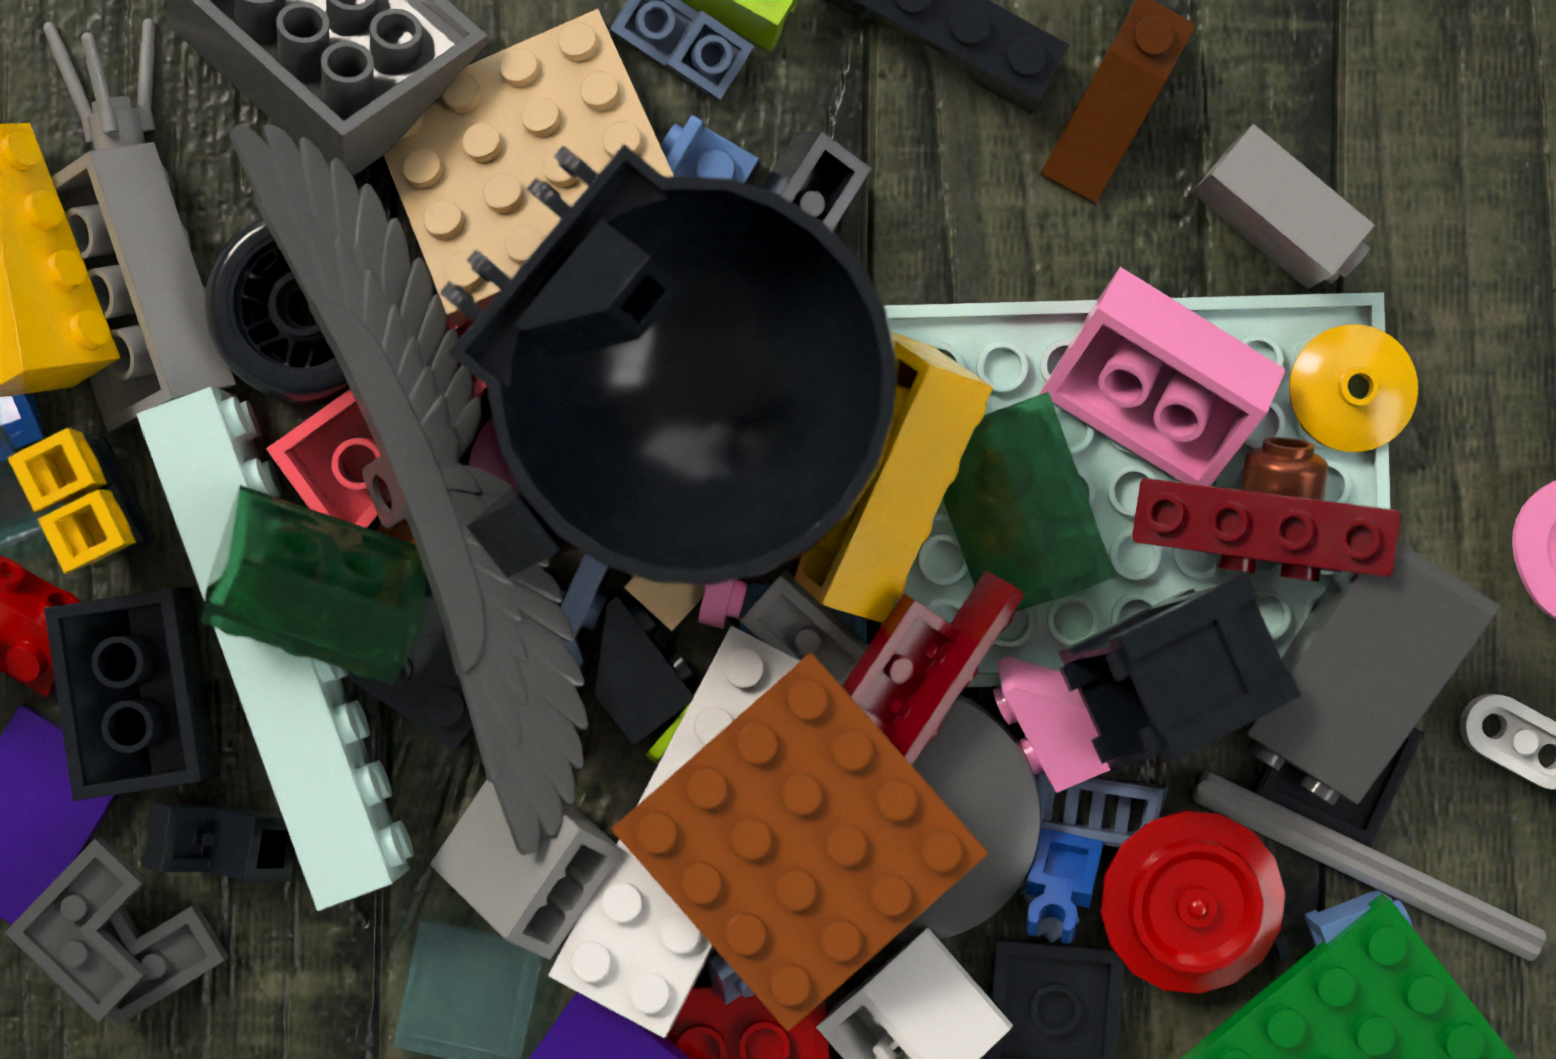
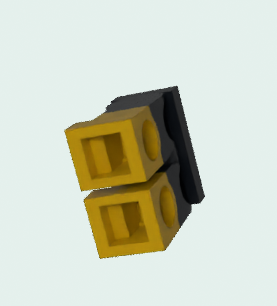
M66 428L8 457L34 512H43L57 504L64 505L38 519L64 573L73 572L87 564H93L95 568H100L157 540L106 436L101 435L94 439L93 435Z

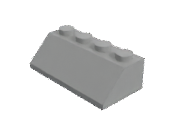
M155 143L88 151L51 177L121 357L116 362L89 377L107 433L138 424L137 413L208 387L224 391L235 385L232 371L219 355L208 329L205 311L206 288L202 285L190 250L189 234L181 223L170 191L169 175L161 164Z

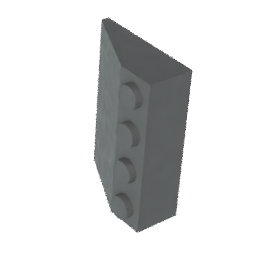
M167 0L169 27L293 140L298 143L302 137L308 138L321 151L328 165L337 157L341 159L352 176L390 151L488 43V35L448 0Z

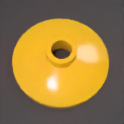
M1341 325L1318 334L1300 351L1290 373L1289 399L1298 423L1315 441L1337 451L1364 452L1390 442L1408 424L1417 403L1418 380L1409 354L1392 336L1367 325ZM1353 375L1363 376L1369 384V391L1363 399L1353 397L1348 390V382Z

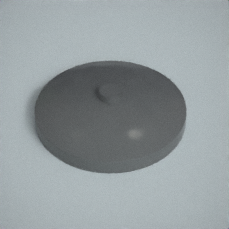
M960 694L944 716L940 731L931 742L925 745L912 766L979 840L989 854L896 935L893 940L912 941L927 927L938 939L960 934L981 924L1000 910L1015 894L1025 879L1036 852L1041 826V801L1035 773L1021 744L1003 722L983 706Z

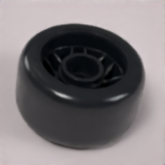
M261 216L248 223L232 236L219 253L211 269L206 288L205 311L212 341L226 365L235 375L254 389L290 403L303 405L331 403L348 391L350 387L318 324L313 326H303L301 324L297 311L299 303L305 295Z

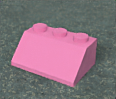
M1120 267L1087 315L1043 386L1040 395L1182 483L1211 486L1267 414L1286 369Z

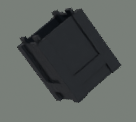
M1248 574L1233 577L1213 588L1195 592L1194 588L1182 591L1058 652L1064 664L1059 669L1069 692L1078 688L1098 733V736L1091 739L1101 764L1107 762L1111 771L1124 770L1145 759L1160 757L1162 763L1177 761L1301 696L1291 671L1287 672L1258 608L1255 601L1258 597Z

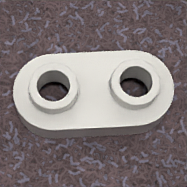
M1485 694L1476 697L1468 703L1460 718V732L1465 744L1473 752L1534 785L1547 789H1556V759L1549 767H1543L1538 759L1539 751L1543 746L1551 744L1556 750V722L1504 695ZM1490 714L1497 715L1501 723L1499 732L1493 737H1487L1482 730L1483 720Z

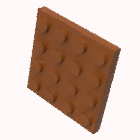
M812 652L804 657L611 829L787 1031L793 1028L989 854L979 840Z

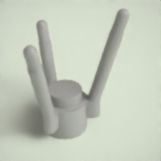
M145 19L142 24L137 108L131 107L130 97L128 96L110 98L94 36L86 32L81 36V41L96 101L91 103V108L56 26L52 22L45 23L43 26L44 33L82 121L86 143H93L94 150L144 144L143 133L156 130L151 110L155 22L152 19Z

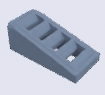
M1045 771L1036 775L1041 801L1040 830L1042 827L1104 841V845L1120 847L1126 839L1135 833L1134 831H1129L1134 798L1145 800L1141 827L1150 820L1165 815L1168 786L1095 776L1067 788L1063 822L1051 821L1055 790ZM1082 790L1093 791L1088 825L1077 824ZM1108 794L1119 796L1114 829L1103 827Z

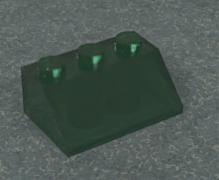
M1049 392L985 414L981 422L974 428L960 459L957 476L947 487L942 498L973 586H976L981 576L987 571L1013 585L1024 593L1023 599L1015 609L1016 612L1115 578L1113 567Z
M240 485L235 495L207 582L201 623L216 627L231 636L247 637L281 648L288 654L296 657H309L346 669L355 676L362 678L371 677L393 685L423 625L426 573L415 544Z

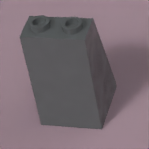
M1398 542L1394 574L1390 577L1346 571L1336 572L1281 658L1286 671H1291L1301 696L1237 729L1236 731L1251 740L1245 751L1277 771L1280 770L1284 762H1287L1306 775L1300 786L1332 806L1335 805L1339 797L1358 805L1493 620L1501 606L1401 542Z

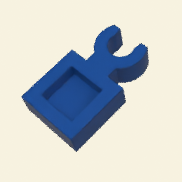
M1041 827L1027 881L1026 894L1037 896L1031 902L1028 909L1026 926L1028 935L1036 936L1040 921L1047 917H1054L1063 924L1061 942L1069 944L1073 940L1078 917L1075 905L1090 908L1104 841Z

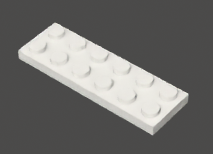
M731 626L638 805L800 661ZM619 839L617 845L624 851L579 916L548 976L657 1035L666 1038L713 946Z

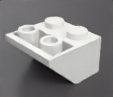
M927 927L840 1000L816 1028L843 1059H980L1012 1028L1013 1024Z

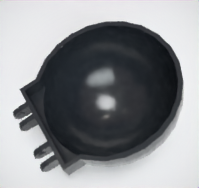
M625 144L598 174L568 148L562 146L554 155V158L558 161V166L573 179H579L587 188L576 202L570 206L561 199V194L546 181L541 182L535 178L527 187V191L560 218V221L512 278L477 249L467 259L471 264V269L486 282H492L501 290L484 310L475 303L474 297L460 285H454L450 281L439 292L474 322L449 351V354L487 386L499 447L523 496L553 530L567 542L608 568L655 583L705 586L721 584L762 575L811 550L852 512L879 470L896 417L898 361L887 311L862 263L824 222L777 193L728 178L663 177ZM602 219L651 257L677 280L683 288L640 340L558 359L519 329L515 323L567 261L577 246L585 239L598 221Z

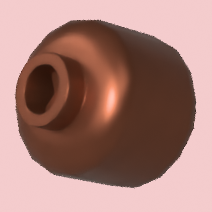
M1286 437L1263 439L1262 447L1250 450L1245 457L1241 490L1324 501L1328 463L1325 459L1314 453L1315 445L1310 442Z

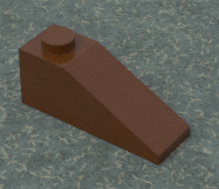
M1136 0L1040 175L1095 205L1197 24L1153 0Z

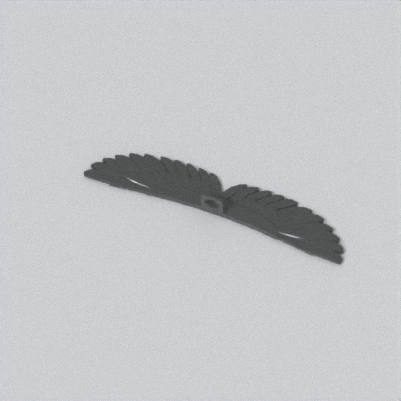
M242 124L234 126L230 132V138L259 202L257 209L309 303L308 307L342 369L379 450L380 457L366 465L362 470L364 482L378 517L385 528L392 527L405 519L407 520L441 617L456 675H459L487 779L494 785L516 849L523 856L534 853L539 842L540 826L547 837L556 835L562 824L563 809L560 800L565 805L573 803L575 799V781L571 767L573 769H581L584 765L581 742L576 729L583 730L588 726L585 707L576 690L577 687L584 685V679L576 660L563 643V641H573L574 633L567 615L557 605L563 600L562 594L552 576L541 569L550 565L549 558L507 578L467 527L468 524L510 490L512 486L486 470L459 463L460 457L474 439L482 412L479 397H475L470 401L473 389L471 372L463 365L457 370L459 362L449 354V351L460 340L458 332L455 328L446 332L447 313L439 294H435L432 297L431 275L421 258H417L413 261L412 265L410 264L407 240L400 222L397 218L387 222L381 200L371 185L365 184L358 191L353 176L341 159L335 157L328 165L321 151L306 137H302L298 141L297 148L293 139L283 129L274 125L267 124L262 128L264 141L254 130ZM379 476L384 480L389 489L392 509L386 505L381 496L378 485Z

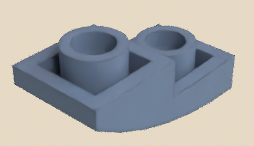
M627 0L608 30L609 33L653 62L717 100H721L754 48V45L704 11L697 12L681 0Z

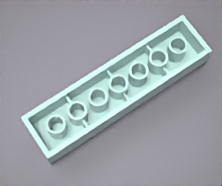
M208 387L137 413L139 423L317 911L394 883L410 870L407 858L414 856L413 846L404 823L401 820L393 823L386 805L385 798L392 796L388 776L379 760L372 763L370 761L363 738L370 736L369 725L360 703L357 700L349 703L341 681V678L348 676L346 661L338 643L335 640L327 643L319 618L326 616V611L323 610L325 604L316 583L313 580L309 582L304 580L297 558L305 556L304 547L294 523L291 520L283 522L275 500L283 496L281 483L272 463L269 460L261 462L253 440L261 436V430L251 404L248 401L240 403L236 394Z

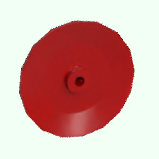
M1183 810L1150 820L1121 844L1104 874L1100 913L1110 946L1133 974L1165 991L1201 994L1235 984L1264 960L1281 930L1285 890L1276 859L1254 831L1221 813Z

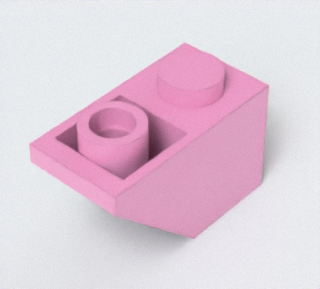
M1010 656L997 661L1001 686L993 689L994 697L1006 723L1011 725L1017 721L1019 722L1026 736L1020 739V744L1035 775L1045 771L1055 792L1058 793L1110 770L1107 762L1101 764L1091 739L1098 736V733L1077 688L1069 692L1061 671Z

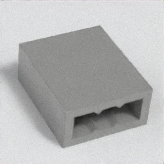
M1255 124L1251 125L1230 145L1191 192L1306 289L1324 280L1329 284H1333L1340 276L1345 278L1370 250V247L1362 240L1375 225Z
M487 779L430 865L505 940L551 960L624 850L572 804L565 805L560 800L563 809L562 824L556 835L547 837L540 826L539 842L535 852L524 856L521 855L516 849L494 785Z

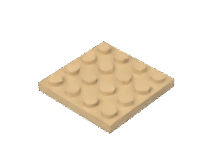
M598 9L468 65L396 145L384 154L438 293L450 281L452 284L460 285L474 297L475 303L484 310L501 290L492 282H486L471 269V264L467 259L475 249L480 251L512 278L560 221L557 215L526 190L535 178L541 182L546 181L561 194V199L570 206L576 202L587 188L579 179H573L558 166V161L554 158V155L562 146L568 148L599 174L623 144H625L663 177L674 176ZM439 293L445 311L454 326L469 320L468 317Z

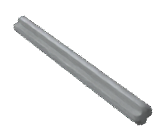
M1209 771L1203 772L1194 786L1192 800L1195 803L1216 813H1221L1247 828L1528 961H1534L1545 944L1546 933L1543 929Z

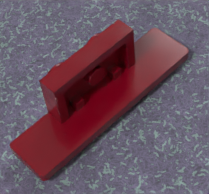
M1144 478L1139 485L1132 539L1141 544L1199 551L1217 556L1216 568L1255 573L1258 561L1280 564V577L1319 582L1321 570L1339 573L1346 571L1390 577L1394 574L1402 514L1397 510Z
M989 571L981 576L951 623H948L903 593L842 685L911 765H913L925 745L936 737L941 729L944 716L962 689L966 688L974 680L980 662L997 636L1009 627L1014 618L1015 609L1023 599L1024 593Z

